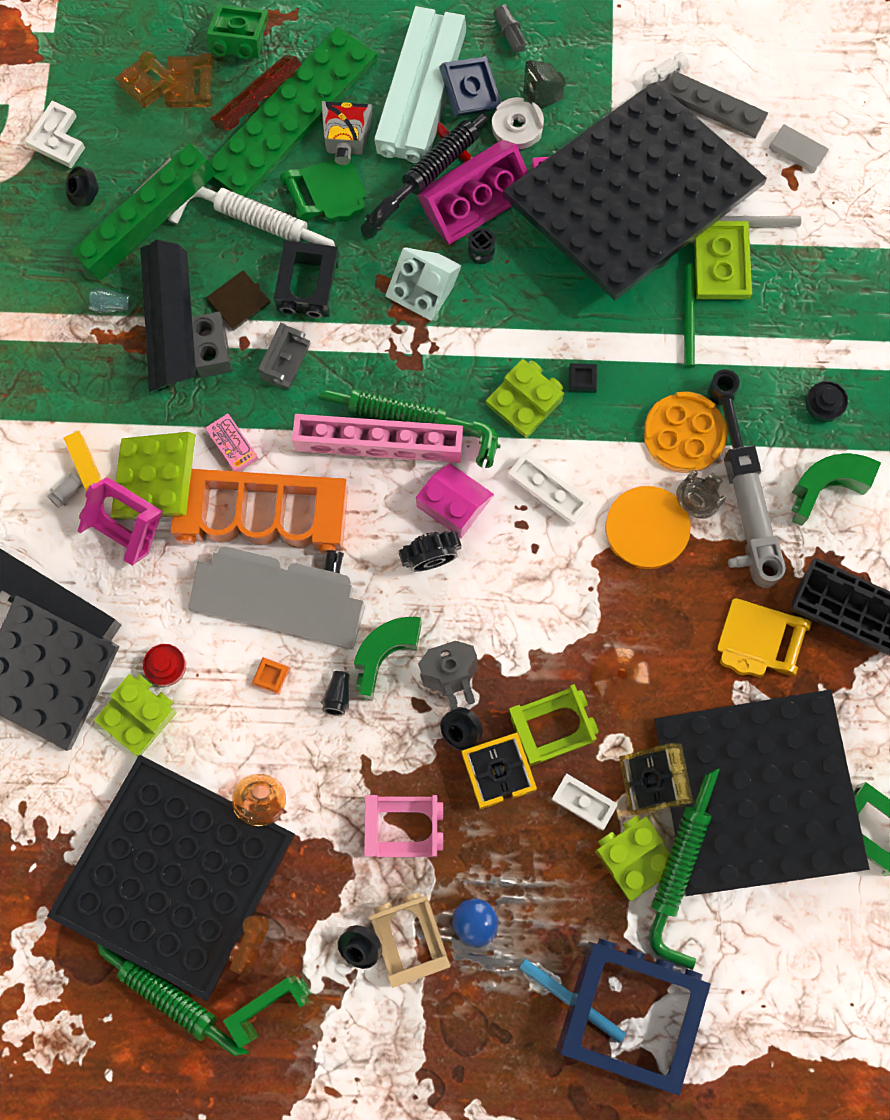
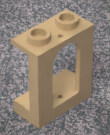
M419 892L403 897L404 904L393 908L391 902L375 907V914L369 916L375 933L382 944V955L392 988L451 967L428 897H421ZM400 910H409L417 915L432 957L430 961L405 970L390 926L392 917Z

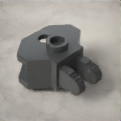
M453 641L428 649L418 663L423 686L440 691L442 696H446L451 711L458 709V702L453 693L463 690L467 703L469 705L475 703L470 687V680L478 670V659L474 646ZM443 652H449V653H450V654L447 655V656L441 657V654H442Z

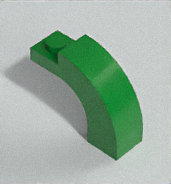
M853 453L834 454L817 461L803 474L792 491L793 494L797 495L791 509L792 512H795L792 522L803 526L809 519L819 492L828 487H845L865 495L872 487L882 462Z

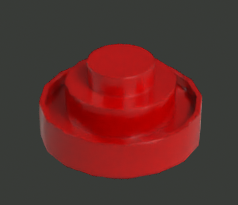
M159 644L152 647L143 659L145 676L158 686L169 687L183 678L186 672L187 662L184 654L171 644Z

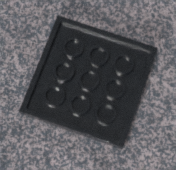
M16 595L0 628V716L66 751L72 750L120 646L23 595Z

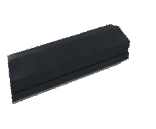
M158 239L151 242L150 245L140 248L149 395L168 389L171 384L185 382L196 377L187 251L179 244Z

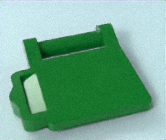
M335 159L300 170H287L280 175L282 184L287 186L297 209L295 214L300 220L308 221L324 213L327 221L331 223L338 220L349 221L353 216L364 211V200L367 198V195L351 159L347 165L337 164ZM303 179L314 206H306L296 183L299 180Z

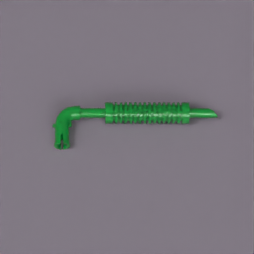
M353 389L351 395L327 390L318 396L320 400L347 405L348 413L357 415L359 412L360 416H363V414L365 417L369 416L370 418L375 416L377 420L380 417V420L386 419L388 421L463 426V432L471 433L472 437L479 438L481 446L476 457V463L480 467L483 466L484 460H487L485 468L492 467L497 448L500 449L501 444L498 443V435L491 426L481 421L474 420L473 423L447 417L448 410L439 408L437 410V407L431 409V406L426 408L424 404L421 407L420 403L416 406L415 402H412V404H410V401L405 403V400L400 402L397 398L394 401L393 397L389 400L388 396H385V398L383 395L378 397V394L373 396V393L368 394L366 391L362 392V390Z

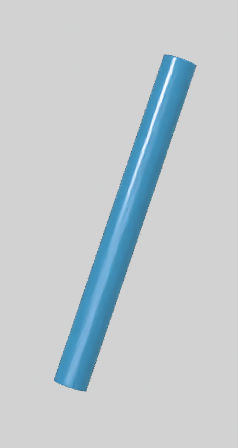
M525 958L519 969L569 1006L573 993ZM591 1007L588 1020L620 1043L625 1037L626 1032Z

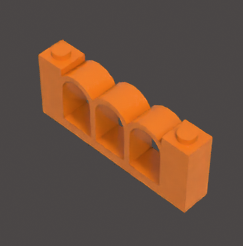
M192 469L186 516H173L171 534L179 543L194 545L196 541L204 542L205 535L215 542H230L242 533L247 541L256 545L270 544L281 536L285 543L296 548L308 547L313 544L315 549H319L318 551L324 554L330 550L343 551L349 488L347 479ZM210 489L238 490L234 520L224 529L215 530L207 526ZM249 491L277 493L273 524L263 532H252L245 528ZM287 494L316 496L314 522L312 527L304 534L293 535L284 530Z

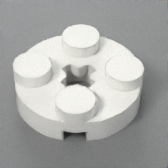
M519 97L507 99L498 105L497 111L492 117V132L498 142L506 140L517 144L518 149H525L541 139L544 117L538 105L533 102L532 104L524 102V98ZM513 120H518L519 123H525L522 125V127L512 126Z

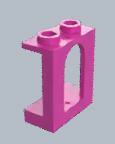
M108 477L98 483L91 484L85 494L87 499L79 515L80 524L77 532L82 533L90 527L95 528L127 548L123 560L132 566L149 554L163 511ZM106 497L116 498L140 513L136 518L133 531H130L107 515L103 506Z

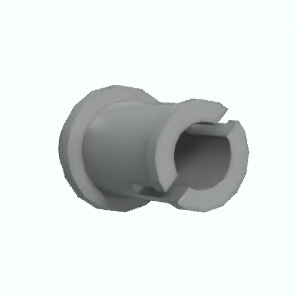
M71 473L54 490L51 488L49 490L50 494L47 497L55 506L60 508L62 505L66 506V501L84 485Z

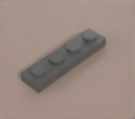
M677 71L673 72L664 88L684 107L755 139L768 115L767 111Z

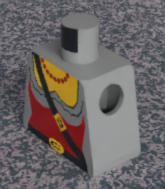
M322 101L326 151L328 153H335V162L337 164L347 165L350 163L351 155H362L364 153L373 124L372 104Z

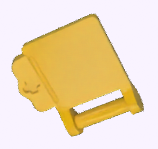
M735 598L732 600L717 648L722 653L720 663L724 667L733 669L738 675L762 677L766 667L788 676H796L798 667L795 666L805 632L810 630L812 622L801 617L785 614ZM786 624L794 627L785 660L781 662L777 661L776 657Z

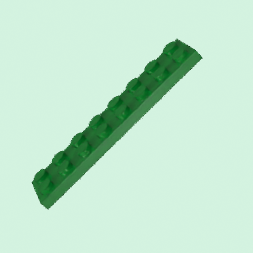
M337 26L209 160L216 173L211 179L223 188L248 198L323 118L322 101L338 102L377 61V54Z

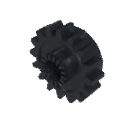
M444 531L441 534L430 532L426 533L427 536L424 534L418 536L410 545H405L403 549L399 550L403 567H410L412 572H422L443 566L458 557L457 551L462 549L458 533L454 531L449 533Z

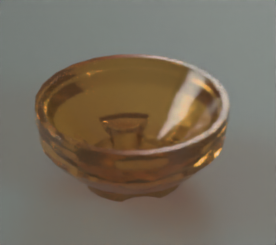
M252 774L244 777L239 781L233 792V810L247 824L254 826L271 824L280 818L286 806L285 789L276 778L270 775ZM256 786H264L269 790V795L265 798H257L252 794V789Z

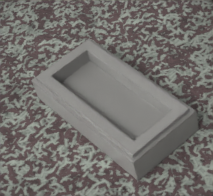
M785 124L782 125L769 146L771 150L815 173L829 148Z

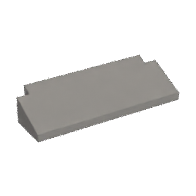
M224 546L218 550V553L213 552L211 564L197 561L188 609L205 615L354 650L365 605L362 600L351 598L353 588L347 575L297 563L291 564L288 570L280 568V562L276 558Z

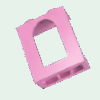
M365 795L364 856L437 857V851H443V832H437V820H443V802H438L437 795H433V797H378V795ZM379 812L423 813L432 821V833L429 838L421 842H378Z

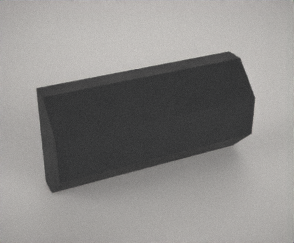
M814 558L801 579L790 610L890 656V591Z

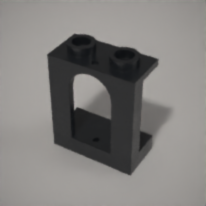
M284 241L273 298L277 310L288 315L302 313L312 318L330 317V295L335 268L338 269L340 262L337 246ZM295 263L320 266L315 293L308 298H298L290 290Z

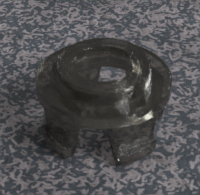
M694 470L677 487V500L682 509L689 515L700 519L710 518L716 514L726 500L724 495L720 497L717 492L723 480L714 472L704 479L697 477L698 472ZM695 493L703 498L705 502L704 507H701L703 501Z

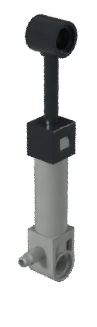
M723 369L713 376L708 388V396L712 402L723 407L733 448L727 451L724 463L729 484L734 486L747 540L745 546L746 555L729 559L728 566L730 568L749 566L754 583L762 588H769L774 586L784 575L785 563L778 535L774 536L762 490L759 477L762 470L756 446L744 447L734 409L733 400L740 386V380L735 372ZM718 384H725L729 390H721ZM762 566L771 567L774 571V576L764 574Z

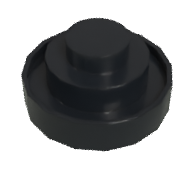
M81 166L74 167L69 172L66 180L68 200L75 206H89L94 201L99 190L97 179L91 169Z
M822 381L815 384L809 390L805 399L806 409L814 419L821 422H832L839 419L846 411L848 396L839 384L831 381Z
M458 707V709L450 710L441 720L440 729L444 740L457 750L463 751L472 748L482 738V724L479 718L467 708Z
M349 926L343 931L337 942L341 957L348 964L356 968H371L377 963L382 954V944L378 936L364 926Z

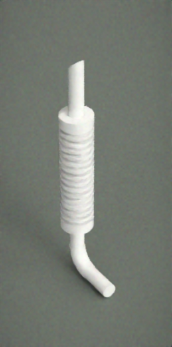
M203 186L190 198L201 197L214 203V210L274 235L276 234V236L286 240L297 242L306 240L313 244L335 246L333 240L307 230V222L266 205L264 206L259 202L250 200L247 197L245 198L225 188H221L217 193ZM190 199L168 218V221L177 225Z

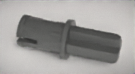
M507 5L497 7L494 11V16L502 28V36L507 38L515 53L523 52L527 43L520 31L519 22L514 20Z

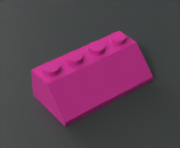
M501 140L429 184L417 197L427 218L444 241L450 245L510 208L512 205L503 198V190L527 174L528 171L517 144Z

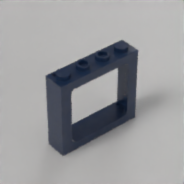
M599 938L597 944L588 942L556 1051L561 1055L680 1096L711 983L702 980L703 974L685 968L684 974L674 971V964L658 958H656L655 964L645 961L644 953L627 948L626 954L616 951V944ZM606 962L624 966L689 990L690 997L670 1068L666 1075L581 1045L602 969Z

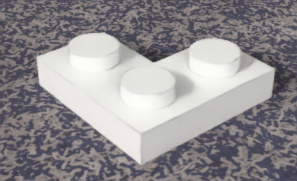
M51 101L26 138L25 143L27 147L72 168L85 149L83 142L66 135V132L77 117L75 112Z

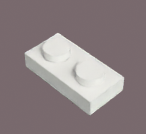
M567 773L551 799L602 831L605 829L618 805Z

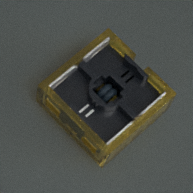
M669 743L619 756L631 815H644L664 810L663 808H675L694 803L681 744Z

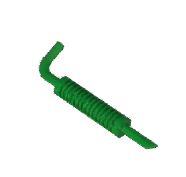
M720 768L705 774L694 807H685L683 812L685 818H681L682 823L679 824L681 829L677 830L679 835H675L676 840L673 841L674 846L671 847L673 852H669L668 863L665 864L664 874L661 875L662 880L659 881L658 891L655 892L656 897L653 898L651 907L657 911L649 933V942L652 950L660 958L691 970L694 969L696 958L667 947L663 943L662 933L668 916L676 917L680 908L678 905H681V900L684 897L683 894L686 891L684 888H687V883L690 880L689 877L692 874L690 871H693L694 868L692 865L696 863L695 860L698 857L696 854H699L700 851L698 848H701V843L704 840L702 837L706 834L704 831L708 829L705 825H709L712 816L705 811Z
M97 943L100 955L119 969L118 980L134 992L136 991L138 995L143 999L145 998L147 1002L159 1009V1011L164 1012L166 1016L175 1023H178L180 1027L192 1034L197 1040L203 1041L208 1037L234 1057L250 1054L244 1047L239 1049L232 1038L215 1026L217 1022L215 1015L208 1012L201 1005H198L196 1001L191 997L189 998L187 994H184L183 991L179 990L172 983L170 984L168 980Z

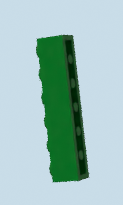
M190 142L72 250L73 254L100 281L216 175L209 161Z

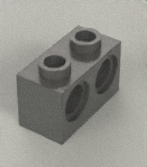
M215 312L192 317L195 367L200 377L233 372L225 323L221 313ZM211 330L209 335L200 336L203 331ZM208 355H216L213 360L204 361Z

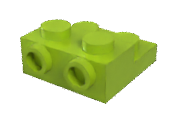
M522 359L504 377V382L486 400V405L527 439L563 401L564 392H562L563 387L555 378L548 380L541 374L542 369L536 362L531 360L528 363Z
M128 674L110 695L112 697L110 702L93 721L138 757L139 754L142 755L177 712L171 708L174 702L162 692L155 695L149 690L152 684L139 674L135 678Z
M636 815L623 824L625 831L617 836L611 832L598 841L601 847L595 850L629 902L662 880L663 869H665V864L668 863L667 858L670 857L669 851L662 843L664 841L647 816L640 820Z

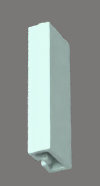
M415 6L374 140L377 154L387 158L397 157L417 163L432 149L437 126L448 95L439 66L444 62L458 61L466 34L465 15L450 12L439 15L435 13L434 9Z

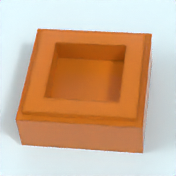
M262 657L252 684L280 695L290 667Z

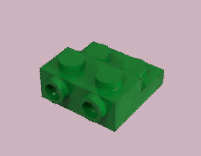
M218 4L206 32L208 52H213L216 56L237 55L244 60L258 58L264 44L263 34L269 21L268 11Z

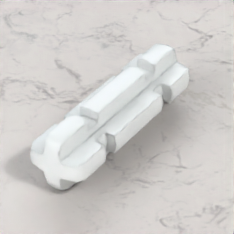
M679 52L673 56L674 59L669 58L654 67V71L650 70L643 74V84L647 87L651 83L662 82L670 77L674 71H677L676 69L681 70L688 65V57L684 52Z

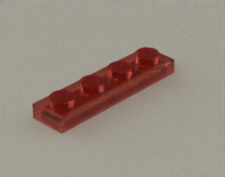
M284 55L210 119L214 126L223 130L235 128L240 123L239 119L242 116L256 110L259 106L258 103L264 97H270L278 89V85L295 75V71L302 66L297 56Z

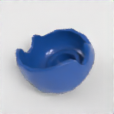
M477 898L463 901L454 910L452 926L463 944L480 948L489 945L497 936L499 919L495 910L487 901Z

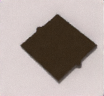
M244 270L206 297L215 310L221 313L222 318L233 331L271 303L260 290L259 284L254 283Z

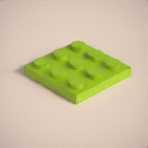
M188 431L121 438L115 482L162 510L161 517L186 516L196 435ZM113 498L111 518L115 520L136 519L140 515L134 509Z

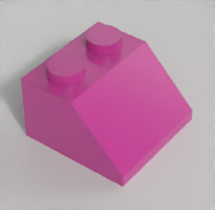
M448 463L432 475L416 496V506L451 532L458 533L459 537L462 538L494 497V493L451 463Z

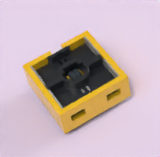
M518 732L462 751V757L480 810L502 803L505 796L512 795L514 799L537 790Z

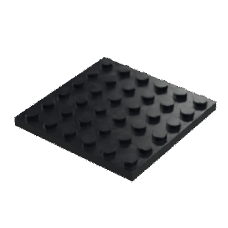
M832 689L654 718L660 750L677 749L678 755L681 757V760H679L677 756L678 763L681 766V770H679L680 776L688 788L685 789L684 786L685 795H687L688 800L670 804L675 835H679L677 830L681 829L679 828V824L682 823L681 818H685L683 816L685 807H694L705 774L720 768L705 811L712 817L709 825H705L708 829L704 831L706 834L702 837L704 839L701 843L702 846L698 848L700 851L699 854H696L698 856L695 860L696 863L692 865L694 867L693 871H690L692 874L689 877L690 880L687 883V888H685L686 896L870 870Z
M139 754L47 917L201 999L209 1001L290 847L295 833Z

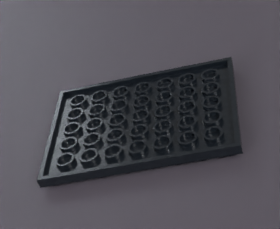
M654 82L503 190V198L616 301L765 184L767 177L659 84Z

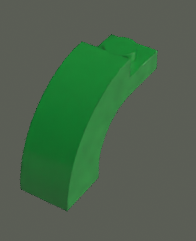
M401 617L390 620L378 626L362 642L354 660L355 669L364 670V673L358 674L356 690L360 691L361 699L373 701L379 668L390 654L399 650L417 651L422 626L421 617Z

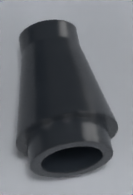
M333 671L330 683L321 700L323 712L335 716L345 715V711L349 709L350 674L343 671Z

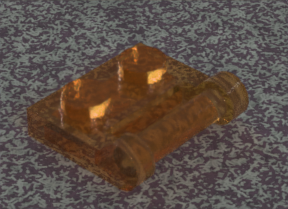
M144 51L140 55L139 61L125 68L122 73L115 77L118 85L143 108L175 87L179 80L178 75L160 64L151 51ZM152 69L161 77V80L158 82L154 81L146 72Z
M211 54L168 56L165 96L167 107H209L212 105L210 78L211 68L214 66V57ZM195 69H201L200 92L197 95H193Z
M249 916L244 920L243 930L245 935L240 944L236 943L230 953L229 961H232L230 970L239 974L251 971L270 927L267 918Z

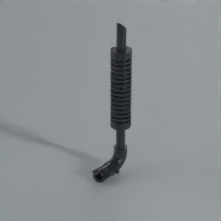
M482 111L471 122L467 120L461 121L430 152L402 177L404 185L393 195H388L370 215H366L365 218L367 220L360 228L361 234L366 238H373L382 229L381 226L399 208V203L410 193L418 195L431 184L435 178L478 139L477 130L489 120L488 115Z

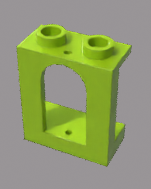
M575 684L571 685L567 690L527 705H517L509 708L510 720L515 732H518L529 767L595 742V734L599 733L593 717L588 718L584 707L588 706L582 690L577 691ZM561 708H569L577 713L580 725L574 734L544 746L536 747L526 721Z

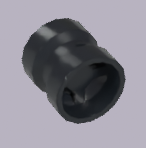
M486 228L473 230L468 238L469 257L474 263L486 264L493 259L495 254V236Z

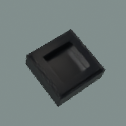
M570 363L569 392L596 393L597 364Z

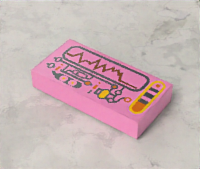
M226 414L205 428L233 471L240 472L259 459L229 414Z

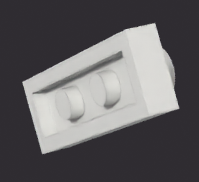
M526 452L508 472L509 478L573 526L591 505L589 499Z

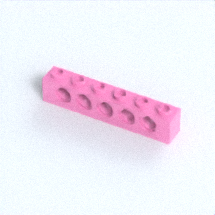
M295 414L292 442L297 452L461 463L463 426Z

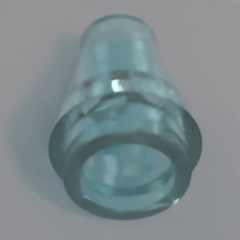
M101 287L90 289L89 310L96 311V314L128 311L129 295L120 294Z

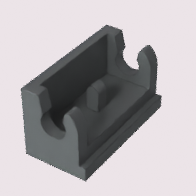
M280 322L258 368L262 380L287 390L290 389L311 344L310 340L305 338L306 334Z

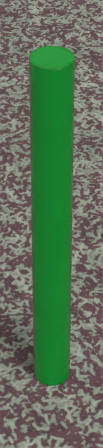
M692 264L684 266L685 368L695 367V266Z

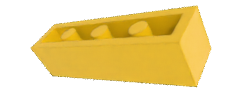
M78 430L63 437L87 491L91 484L98 483L102 478L85 438Z

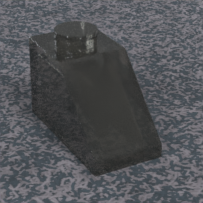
M535 60L526 61L523 93L531 104L532 102L535 103L542 110L563 99L566 83L561 72H557L550 63Z

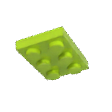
M717 221L694 239L696 299H750L752 296L749 221Z

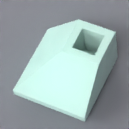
M403 248L385 296L432 321L450 294L461 265L438 253Z

